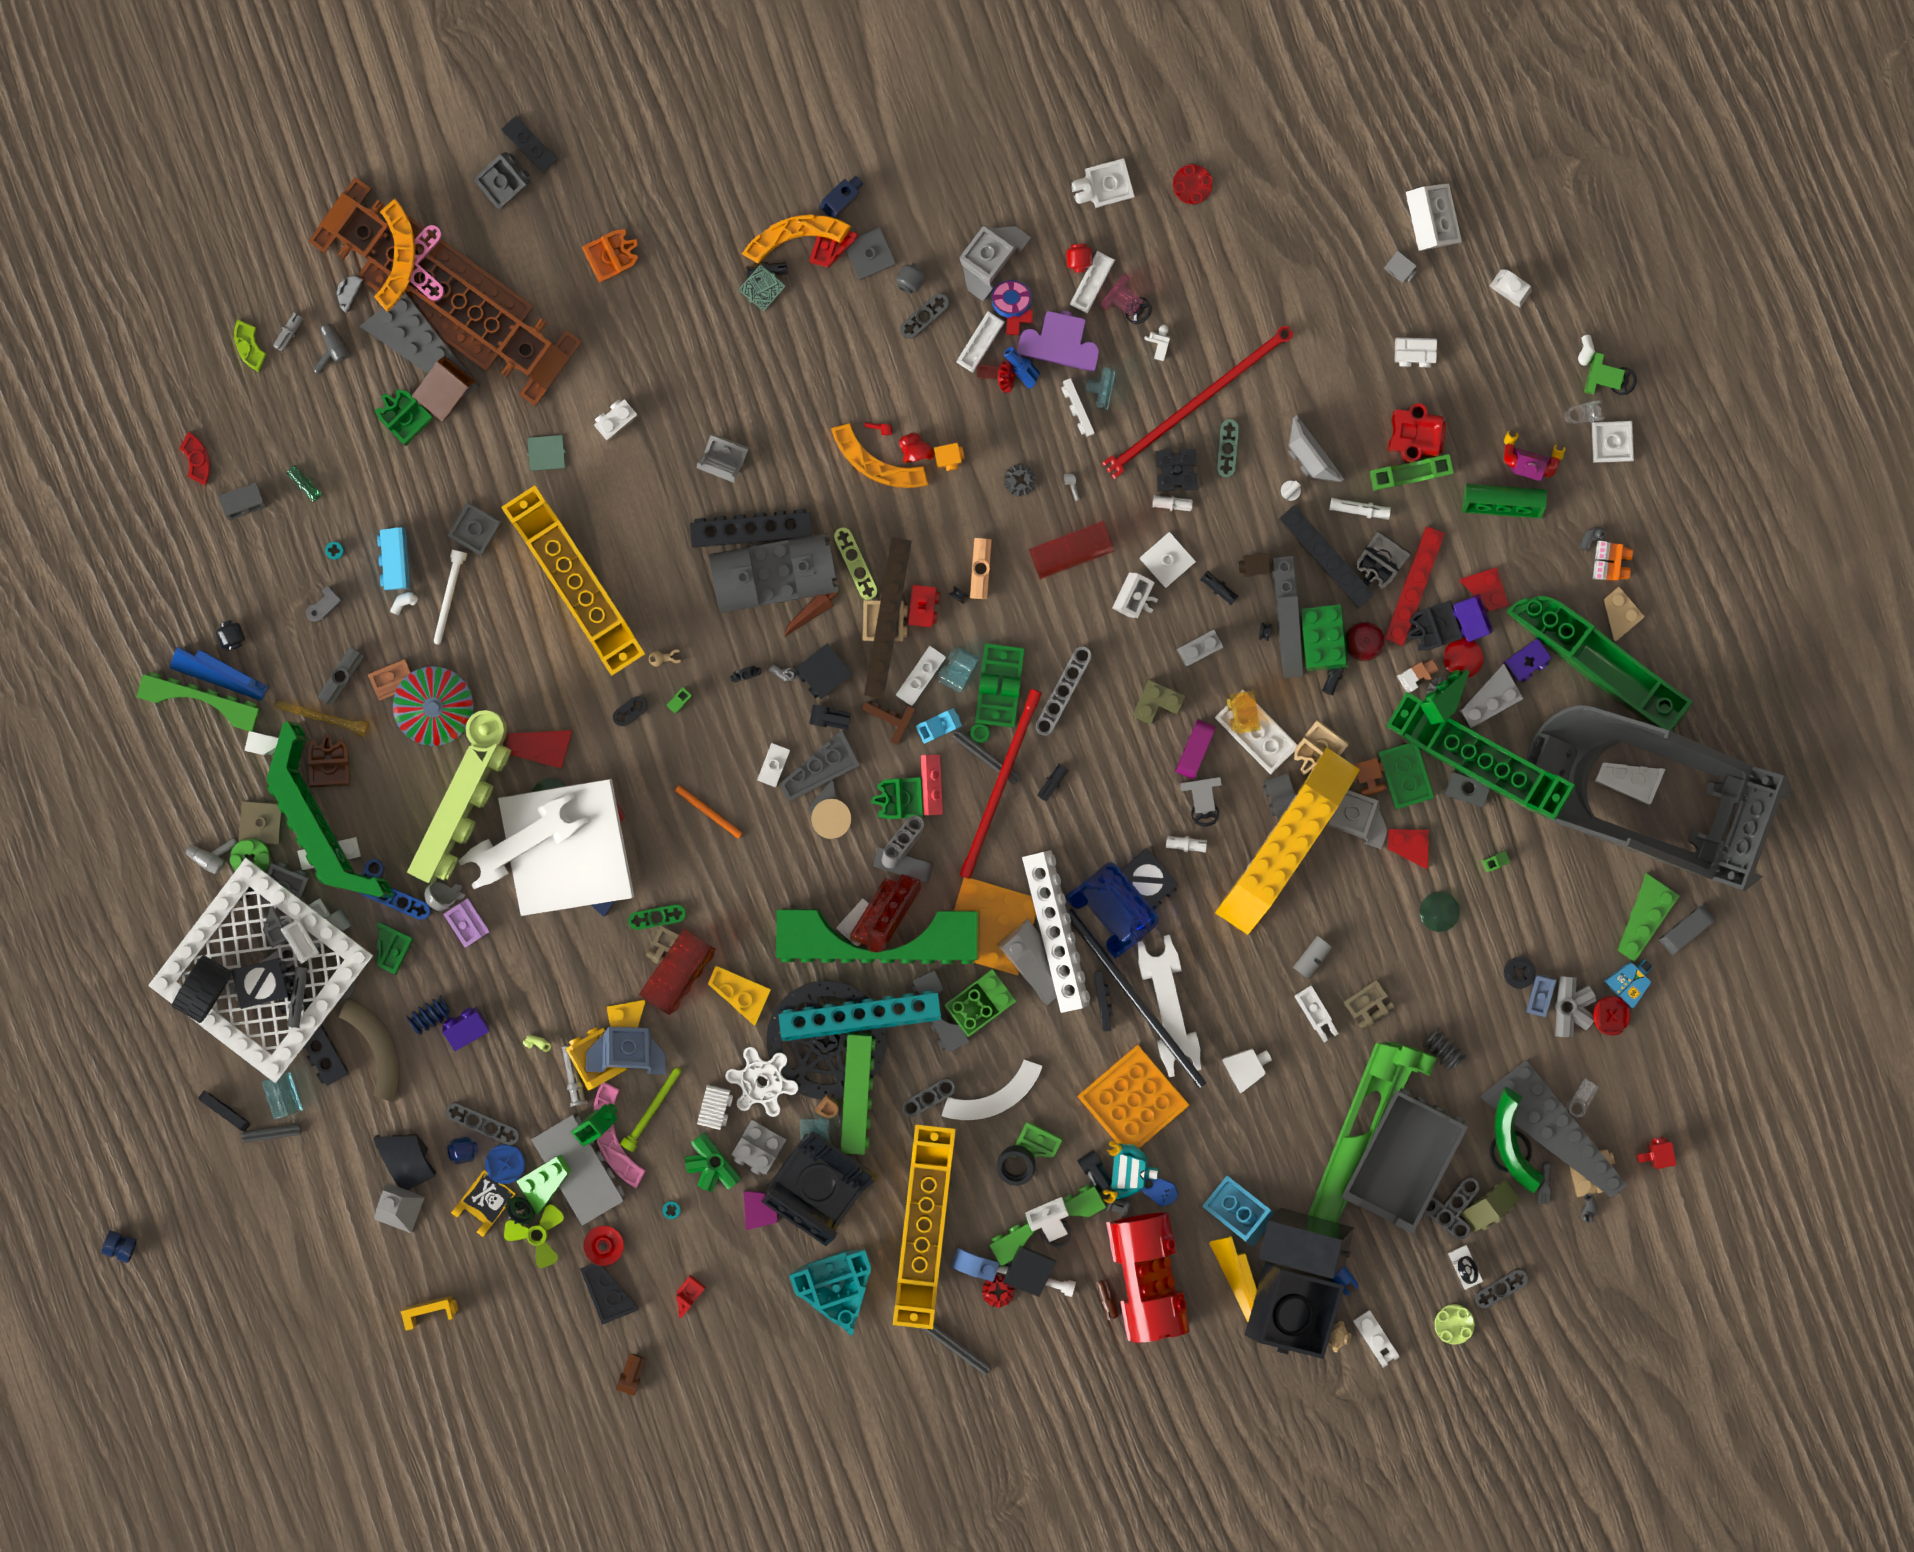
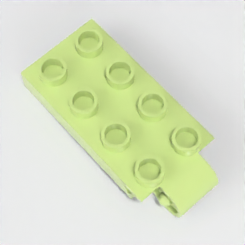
M488 710L478 711L467 721L466 736L472 745L468 747L407 873L427 883L436 882L438 878L448 880L451 876L458 858L451 855L450 852L455 842L466 844L476 825V822L469 819L468 816L474 805L479 808L485 806L494 788L493 785L485 781L491 769L497 772L503 770L512 750L503 746L507 734V725L503 717L498 713Z

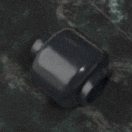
M231 620L221 623V628L216 631L221 648H227V651L243 646L242 642H244L245 636L239 623H232Z

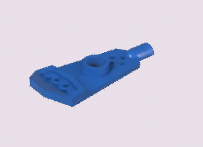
M1159 1177L1158 1180L1147 1179V1181L1151 1180L1153 1182V1187L1145 1185L1141 1189L1143 1193L1161 1207L1174 1203L1178 1196L1174 1183Z

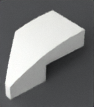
M249 731L244 751L261 755H272L275 752L279 738Z

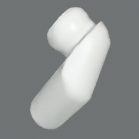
M1591 335L1581 337L1584 347L1579 354L1578 360L1583 366L1588 365L1595 354Z
M412 592L398 595L390 612L399 616L403 606L408 604L415 605L418 597Z

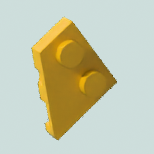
M645 1000L607 1006L610 1027L638 1028Z

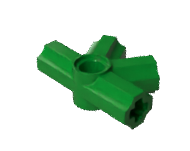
M705 1132L691 1142L699 1154L685 1156L687 1174L702 1172L697 1186L713 1192L718 1179L727 1189H730L742 1179L728 1162L725 1154L716 1147ZM713 1156L719 1157L721 1164L714 1165L711 1158Z

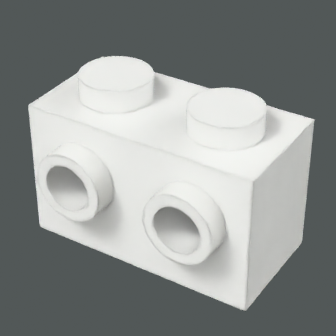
M625 399L622 402L617 400L610 406L612 410L609 413L605 414L603 412L595 419L597 423L594 426L608 442L638 417Z

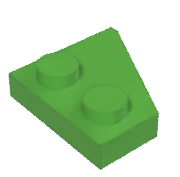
M1026 1121L1015 1145L1027 1148L1034 1157H1054L1063 1138Z

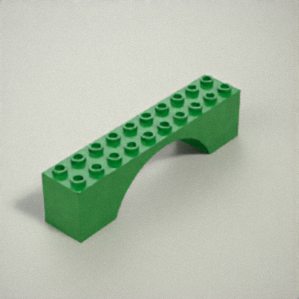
M778 909L776 920V958H781V962H793L795 958H800L801 962H815V959H821L822 963H833L835 959H841V963H853L855 959H861V963H873L875 959H881V963H893L895 959H901V963H915V960H921L922 964H933L935 960H942V964H954L955 960H962V964H974L975 960L980 959V911H937L929 927L915 940L898 948L875 950L857 946L842 938L827 923L820 909Z

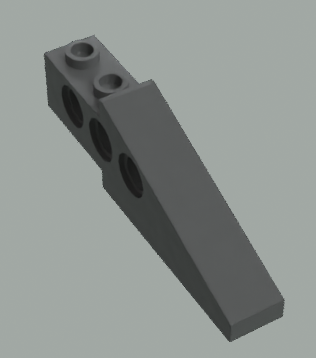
M1293 556L1272 558L1283 678L1303 677L1299 608Z

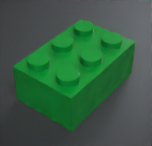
M1342 605L1301 609L1307 670L1318 671L1349 667Z

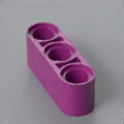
M1197 719L1176 767V773L1194 779L1216 726Z

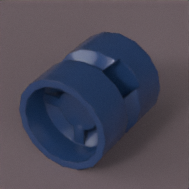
M110 1230L104 1241L101 1254L111 1258L116 1256L117 1260L129 1263L137 1239L129 1236L122 1237L121 1233Z

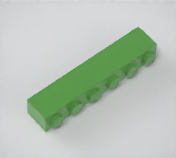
M849 1032L847 1037L841 1151L845 1154L865 1155V1149H869L870 1137H866V1129H870L871 1118L867 1117V1110H871L872 1098H868V1091L873 1090V1078H869L870 1070H874V1058H871V1051H875L876 1039H872V1033Z

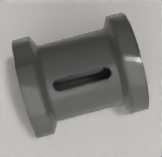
M1115 1199L1113 1203H1108L1106 1211L1119 1213L1125 1218L1130 1200Z

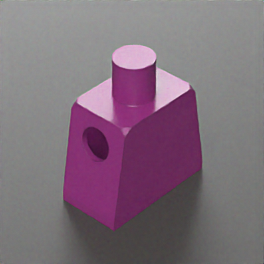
M744 1190L746 1230L778 1223V1213L761 1202L766 1192Z

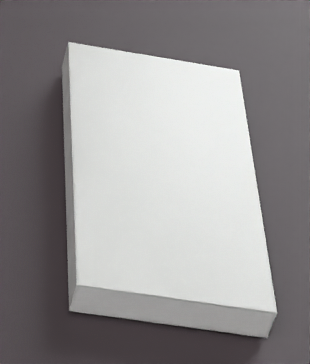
M1244 690L1214 717L1270 775L1298 746Z

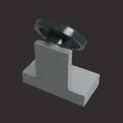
M1221 777L1180 783L1181 791L1192 790L1194 807L1191 811V816L1195 824L1208 827L1218 821L1219 809L1214 804L1212 787L1222 785ZM1194 812L1195 814L1199 813L1196 818H1194ZM1201 818H1215L1213 821L1208 823H1202L1198 821Z

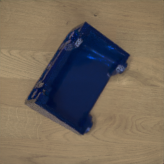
M1112 862L1103 865L1065 896L1069 904L1076 909H1081L1087 904L1111 933V936L1106 941V947L1115 959L1143 939L1159 923L1157 913L1121 869Z

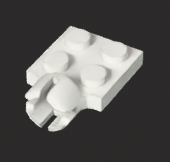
M1124 158L1086 168V176L1072 182V192L1083 190V192L1075 194V201L1079 204L1091 201L1094 203L1095 208L1135 197Z

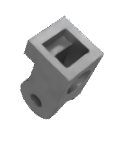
M330 586L322 590L325 596L320 601L307 608L306 616L310 621L319 622L323 620L343 601Z

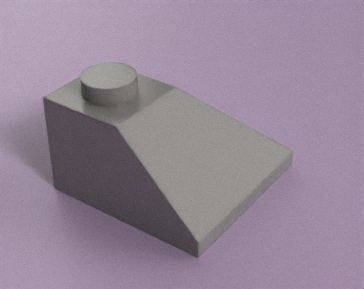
M387 1183L381 1194L374 1219L412 1233L425 1197Z

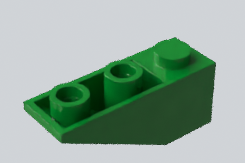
M1468 669L1451 672L1447 680L1440 682L1435 691L1425 696L1426 699L1420 706L1431 724L1445 722L1456 712L1469 674Z

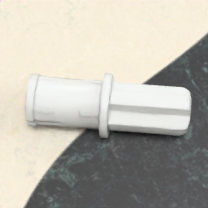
M1154 495L1152 507L1170 509V511L1172 509L1191 511L1193 501L1190 499L1174 498V495L1172 497Z

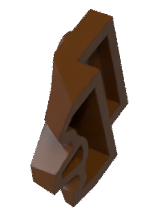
M325 733L321 745H317L316 741L310 740L308 747L310 788L350 786L348 748L343 740H338L336 745H332L331 735Z

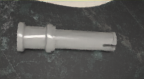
M569 1046L561 1047L569 1082L567 1090H569L571 1097L570 1107L587 1104L588 1101L585 1100L583 1091L585 1085L580 1081V1075L572 1060L570 1062L571 1058L565 1049Z

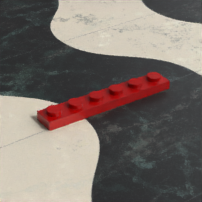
M1427 526L1425 527L1386 632L1385 640L1401 646L1404 645L1411 627L1409 620L1416 613L1445 533Z

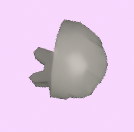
M432 882L427 886L424 897L427 905L436 911H443L449 908L456 900L463 899L465 894L460 892L462 889L461 885L455 884L450 888L444 883Z

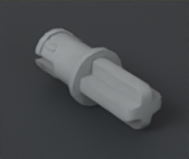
M293 312L285 327L281 328L282 332L273 346L279 351H284L291 338L296 336L295 332L304 319Z

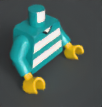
M1114 1141L1109 1142V1145L1114 1147L1113 1150H1107V1152L1114 1156L1111 1189L1115 1190L1114 1192L1108 1189L1103 1191L1105 1195L1110 1194L1109 1199H1104L1105 1202L1113 1203L1115 1199L1129 1197L1141 1191L1147 1184V1179L1158 1180L1159 1168L1148 1167L1149 1157L1137 1146L1122 1143L1117 1145Z

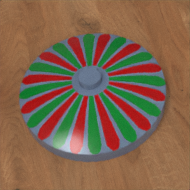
M425 666L410 672L400 682L393 699V713L397 725L408 738L422 745L439 746L452 742L466 730L467 721L473 714V697L467 683L456 672L441 666Z

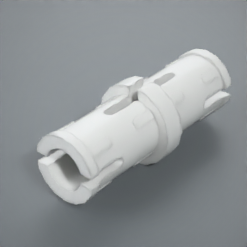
M1167 835L1166 848L1181 849L1184 852L1189 850L1206 853L1207 840L1192 839L1189 836L1184 838Z

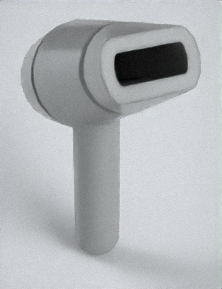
M231 839L212 852L190 844L186 850V855L205 870L217 874L224 865V861L219 856L232 849L237 840Z

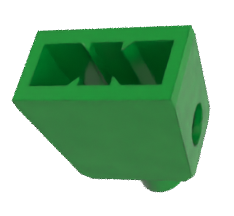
M611 1103L602 1105L590 1113L571 1131L583 1147L601 1137L618 1120L615 1115L618 1112L616 1106Z

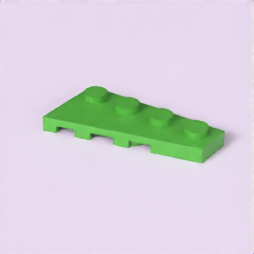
M1647 873L1644 876V881L1617 951L1633 962L1636 961L1679 898L1678 894Z

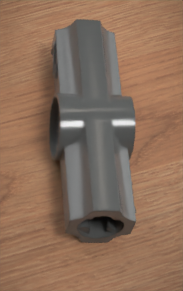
M349 647L336 669L332 671L331 677L319 693L318 698L333 706L365 656ZM339 671H344L346 674V679L343 682L336 680V674Z

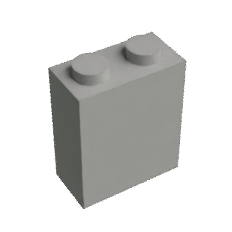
M1212 630L1176 650L1187 667L1223 648V645L1215 630Z

